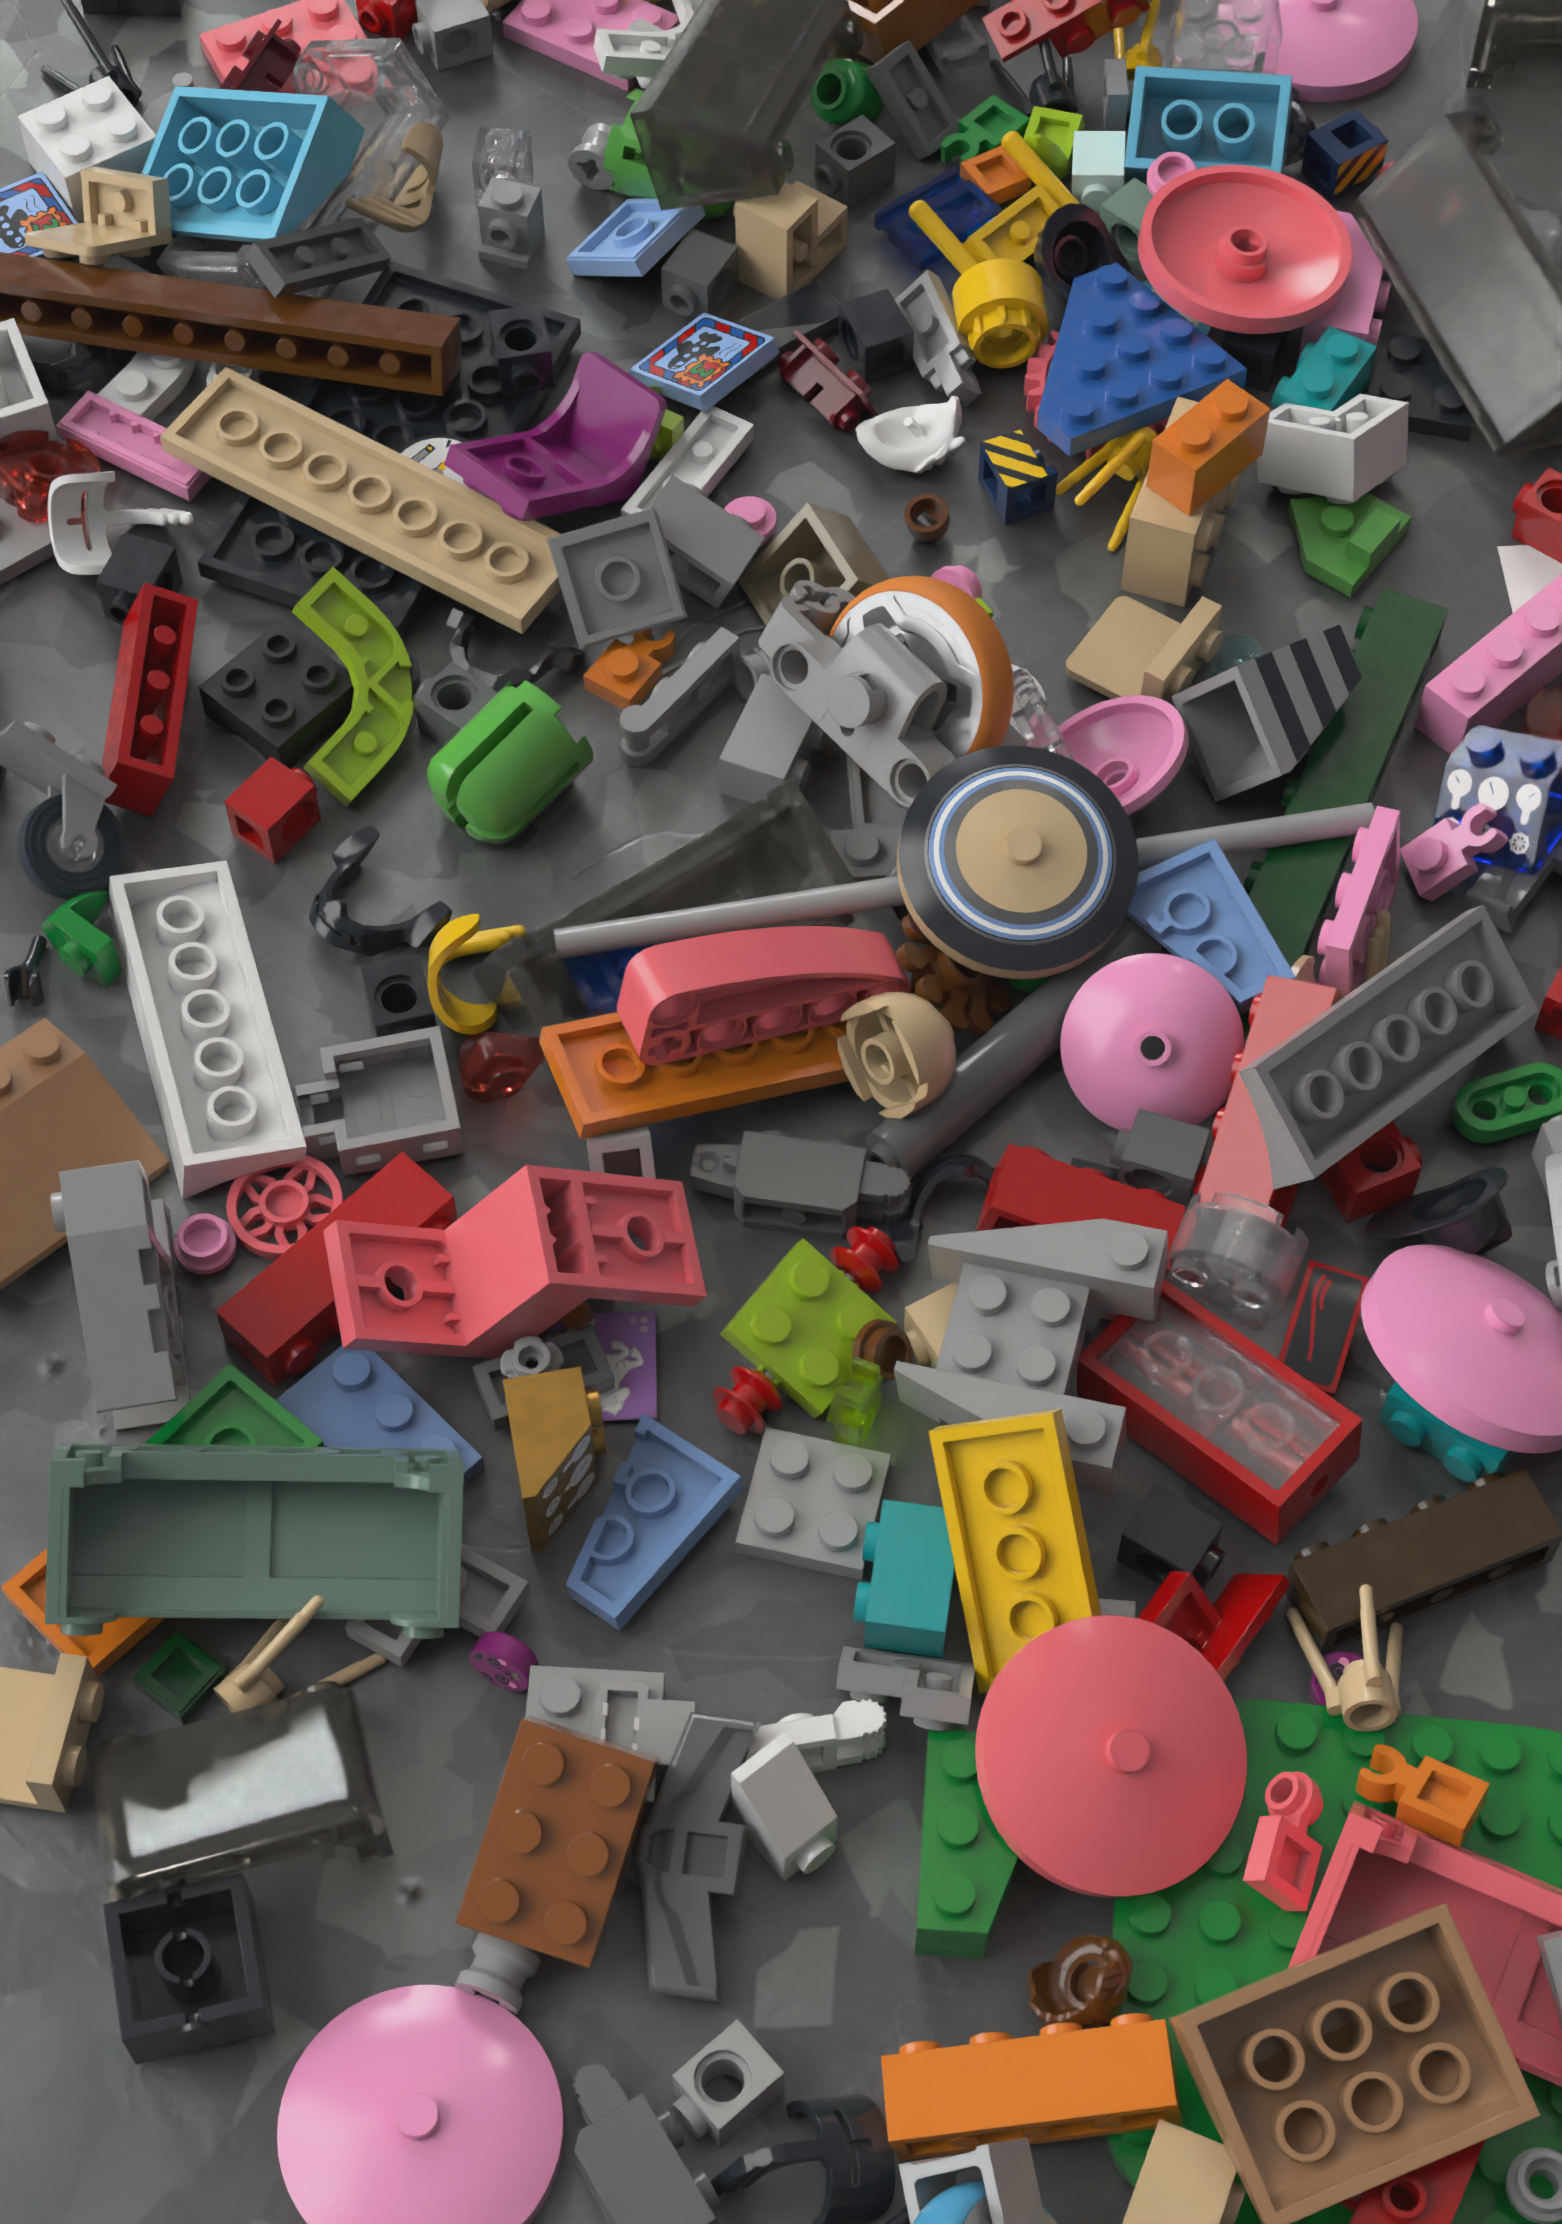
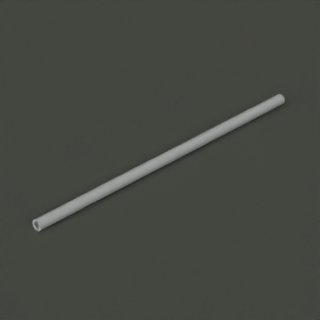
M1369 802L1137 838L1139 868L1155 866L1213 838L1216 839L1224 855L1355 835L1360 827L1369 828L1375 809L1373 804ZM898 876L571 926L553 929L557 957L562 959L906 904L901 894Z

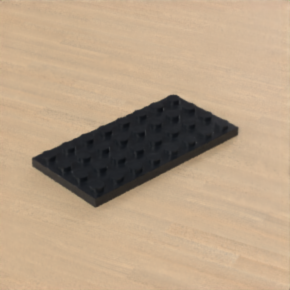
M389 261L362 304L461 318V369L443 396L314 378L299 401L300 404L396 452L406 443L430 434H451L468 441H475L524 432L548 390L501 396L492 352L488 311L530 306L533 304ZM542 307L552 351L553 375L555 379L581 335V323L579 318ZM244 492L240 494L197 562L201 577L295 607L311 588L334 567L378 607L394 626L401 639L431 590V587Z

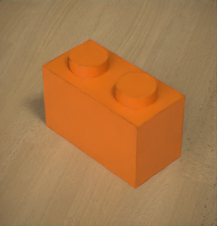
M1226 379L1152 440L1146 486L1190 516L1263 454L1271 408L1229 379Z

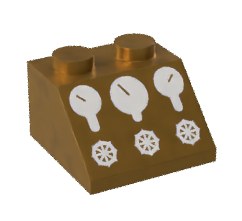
M581 1366L503 1379L531 1552L541 1551L547 1547L597 1482L595 1457L607 1455L598 1389L585 1390Z

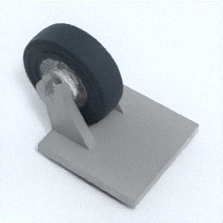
M15 719L0 733V765L48 795V799L42 801L30 811L19 831L17 851L23 871L37 888L48 895L60 899L70 900L88 892L102 891L109 886L110 876L119 874L126 853L125 836L121 824L113 812L104 805L105 799L112 795L117 784L104 777L106 771L94 760L83 755H75L73 757L55 745V737L43 727L32 722H25L23 724Z

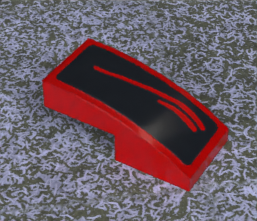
M1309 1260L1278 1360L1326 1394L1334 1397L1361 1311L1362 1294L1370 1278Z

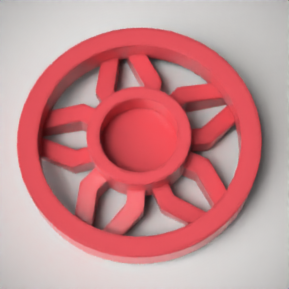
M306 1155L303 1161L278 1165L237 1177L230 1187L226 1210L229 1224L238 1242L258 1256L276 1260L293 1245L289 1244L285 1238L286 1231L296 1230L298 1241L308 1232L305 1224L312 1227L316 1226L344 1202L339 1181L332 1170L320 1160ZM279 1168H293L283 1176V1180L276 1181L275 1178L263 1175ZM308 1172L306 1183L302 1186L298 1181ZM317 1176L328 1185L333 1200L318 1193L314 1194ZM251 1184L264 1188L261 1195L257 1194ZM245 1191L255 1207L250 1208L239 1220L238 1206ZM320 1208L330 1213L314 1215L311 1213V1209ZM257 1221H265L263 1226L247 1231ZM275 1230L274 1237L279 1245L265 1243L260 1240L268 1239Z

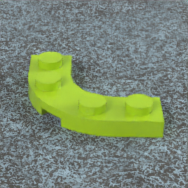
M332 567L295 605L292 613L335 651L348 668L354 689L351 712L343 725L304 766V769L347 807L379 773L399 748L410 725L414 701H412V684L409 671L411 662L398 632L375 604L338 570Z

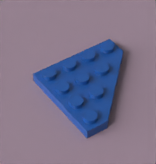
M1117 262L1102 266L1073 280L1038 410L1037 429L1070 457L1170 417L1177 397L1199 402L1226 379H1229L1240 388L1245 387L1247 368Z

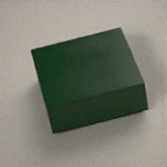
M177 1630L135 1674L132 1680L137 1689L185 1726L215 1693L213 1689L229 1673L225 1666Z

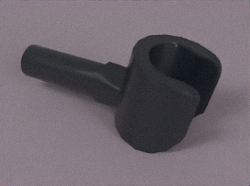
M41 935L33 938L22 965L14 966L4 972V982L10 1007L15 1005L16 1000L28 996L31 997L33 1007H37L44 1002L45 998L39 964L47 945V939Z

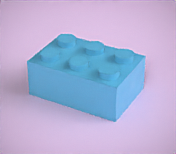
M1136 66L1124 164L1127 183L1135 177L1147 185V172L1150 165L1159 156L1167 152H1180L1187 155L1197 169L1216 165H1245L1284 174L1293 100L1292 76Z

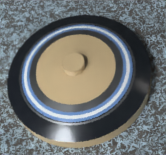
M997 746L982 749L962 756L939 770L928 780L914 798L906 814L897 848V875L901 894L909 913L922 933L933 945L956 962L987 975L1010 979H1035L1055 975L1080 965L1096 954L1113 937L1121 925L1132 902L1139 871V856L1134 830L1128 815L1114 793L1100 778L1076 761L1049 750L1029 746Z

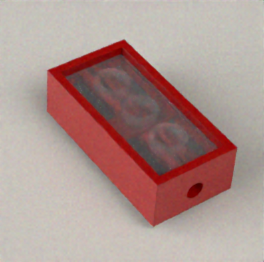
M1165 1279L1154 1321L1120 1314L1079 1356L1076 1369L1078 1398L1126 1407V1425L1129 1437L1275 1545H1278L1359 1459L1363 1419Z

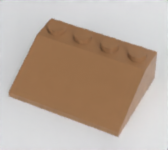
M45 1017L0 1047V1290L68 1242L66 1231H56L51 1209V1193L61 1192L59 1172L139 1160L147 1172L149 1184L170 1169L168 1158L86 1052Z
M1446 1903L1428 1908L1168 2018L1198 2092L1262 2224H1290L1540 2116Z

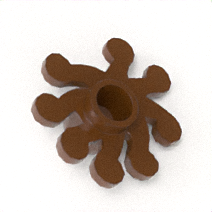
M910 913L902 919V929L908 939L916 943L926 944V946L919 949L915 944L907 942L897 949L896 956L899 965L912 973L910 977L912 984L911 994L927 1000L936 1009L941 1008L939 1012L949 1022L953 1033H960L965 1028H968L973 1034L983 1036L994 1024L990 1015L986 1012V1007L995 1016L1004 1015L1011 1010L1012 1001L1006 989L994 976L972 970L944 954L922 933Z

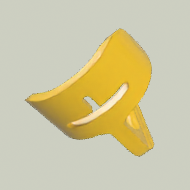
M469 914L452 920L437 933L429 950L428 992L436 1015L446 1026L462 1034L481 1033L495 1023L498 1017V1008L494 1002L471 1004L456 998L447 990L440 976L442 966L457 957L496 951L510 944L512 940L524 938L527 930L522 925L479 931L481 927L480 915Z

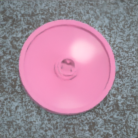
M1221 0L1217 23V33L1221 48L1237 71L1259 73L1260 71L1268 70L1278 75H1291L1292 87L1298 92L1296 100L1309 102L1351 100L1371 94L1385 87L1397 78L1409 63L1414 51L1418 31V15L1413 0Z
M1432 1244L1408 1246L1393 1252L1383 1260L1365 1286L1361 1300V1316L1365 1332L1375 1354L1404 1391L1447 1425L1491 1446L1509 1451L1534 1454L1549 1453L1562 1449V1312L1557 1309L1555 1304L1532 1284L1507 1268L1477 1254H1469L1448 1246Z
M413 1985L384 1991L349 2007L329 2022L310 2042L297 2061L288 2079L278 2116L277 2145L281 2172L287 2190L305 2223L531 2224L546 2202L555 2183L562 2160L565 2139L563 2102L557 2077L543 2047L532 2032L507 2009L498 2006L499 2004L476 1993L471 1995L455 1987L442 1985Z

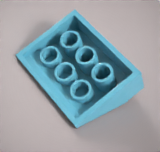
M175 86L141 174L168 178L171 235L254 243L255 241L292 233L345 180L350 172L366 129L330 96Z

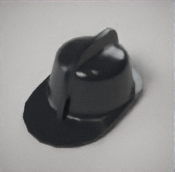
M1069 203L1056 209L1046 220L1044 228L1037 234L1038 240L1034 249L1036 271L1043 283L1059 292L1066 304L1073 280L1076 277L1116 262L1133 275L1126 258L1113 240L1103 220L1096 211L1084 204Z
M1498 1167L1477 1171L1450 1185L1410 1196L1381 1209L1369 1219L1365 1228L1371 1237L1379 1239H1396L1412 1236L1419 1245H1442L1469 1254L1481 1255L1508 1241L1512 1236V1226L1499 1194L1506 1185L1509 1175L1504 1168Z

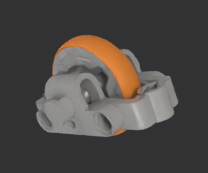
M901 576L875 584L855 597L842 588H825L812 581L800 580L794 584L789 595L782 598L759 638L760 648L771 658L770 671L778 687L834 740L859 767L868 773L896 802L904 807L910 808L916 795L933 775L962 756L997 746H1027V742L1022 735L1010 724L1014 702L1013 669L1004 640L985 609L969 594L950 583L925 576Z

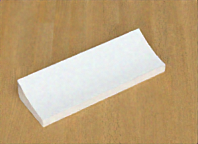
M227 860L110 876L109 915L182 1200L252 1172L305 1160L307 1146Z

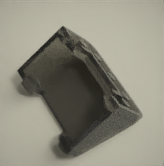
M334 1681L314 1683L305 1687L300 1692V1695L155 1734L143 1737L135 1734L118 1735L104 1741L100 1746L101 1750L90 1759L102 1869L107 1895L111 1902L158 1892L159 1884L169 1879L182 1878L187 1880L188 1884H193L319 1850L323 1862L337 1858L334 1846L354 1847L358 1851L360 1863L394 1855L356 1694L351 1689L340 1687ZM171 1888L167 1892L175 1893L180 1891V1888Z

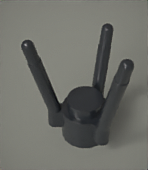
M60 0L99 65L91 72L89 83H94L109 76L135 108L139 97L142 95V91L134 82L118 45L111 46L110 50L116 65L113 66L72 0ZM43 65L41 67L43 75L68 93L81 88L50 66Z
M1049 38L1038 43L1045 73L1033 81L1029 98L997 59H991L990 67L1021 106L1023 114L1027 117H1031L1034 106L1070 113L1078 112L1079 108L1074 96L1072 59L1069 56L1062 59V78H1060L1056 71Z

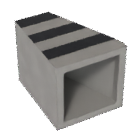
M1337 625L1237 665L1171 696L1177 711L1187 727L1189 741L1214 801L1218 802L1290 772L1362 680V677L1340 625Z

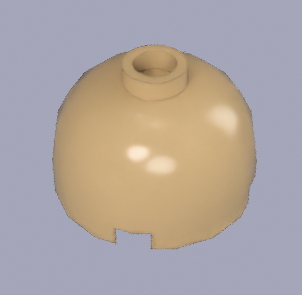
M886 992L858 1002L842 1014L840 1022L848 1020L846 1024L847 1033L838 1037L837 1040L838 1052L844 1072L855 1092L864 1102L874 1097L880 1105L886 1107V1109L878 1112L886 1118L902 1119L922 1109L944 1093L956 1069V1044L951 1025L931 1003L911 993Z

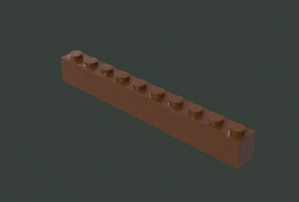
M0 252V322L14 318L21 335L437 396L444 395L462 367L461 318L297 294L275 298L269 290Z

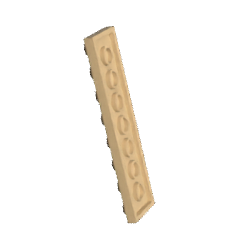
M227 367L160 435L164 452L521 634L527 630L561 590L546 540L561 535L560 533L534 520L520 521L511 518L502 511V506L496 501Z

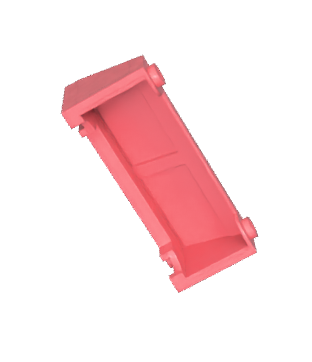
M1354 1800L1288 1968L1428 1908L1446 1903L1515 2058L1519 2059V2068L1562 2087V2029L1536 1936L1562 1930V1889L1460 1846L1459 1848L1396 1820L1395 1817Z

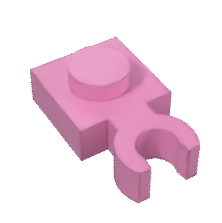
M1484 803L1477 804L1464 814L1460 826L1452 820L1444 818L1400 848L1401 855L1419 896L1433 902L1479 871L1473 856L1479 852H1496L1509 840L1507 835L1495 827L1482 835L1484 825L1497 816L1494 809Z

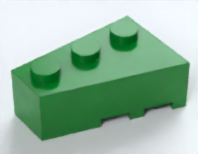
M928 1729L914 1954L984 1959L1022 1861L999 1834L983 1801L976 1770L975 1743L977 1731H938Z

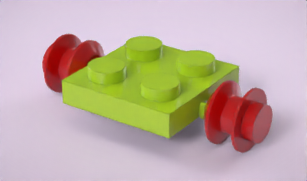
M851 1227L846 1234L851 1247L849 1249L834 1247L830 1252L832 1263L802 1238L792 1247L721 1331L720 1335L757 1367V1370L739 1366L733 1367L730 1371V1378L735 1385L732 1390L718 1387L712 1393L717 1405L715 1414L727 1428L741 1435L747 1431L754 1434L763 1433L765 1423L761 1417L762 1412L765 1410L770 1413H779L783 1408L776 1386L782 1389L808 1414L816 1418L824 1412L855 1374L852 1350L855 1338L861 1328L869 1321L875 1319L888 1320L896 1324L897 1321L864 1293H877L881 1290L882 1280L878 1274L879 1271L894 1273L899 1267V1262L895 1255V1244L881 1230L874 1227H867L866 1229Z

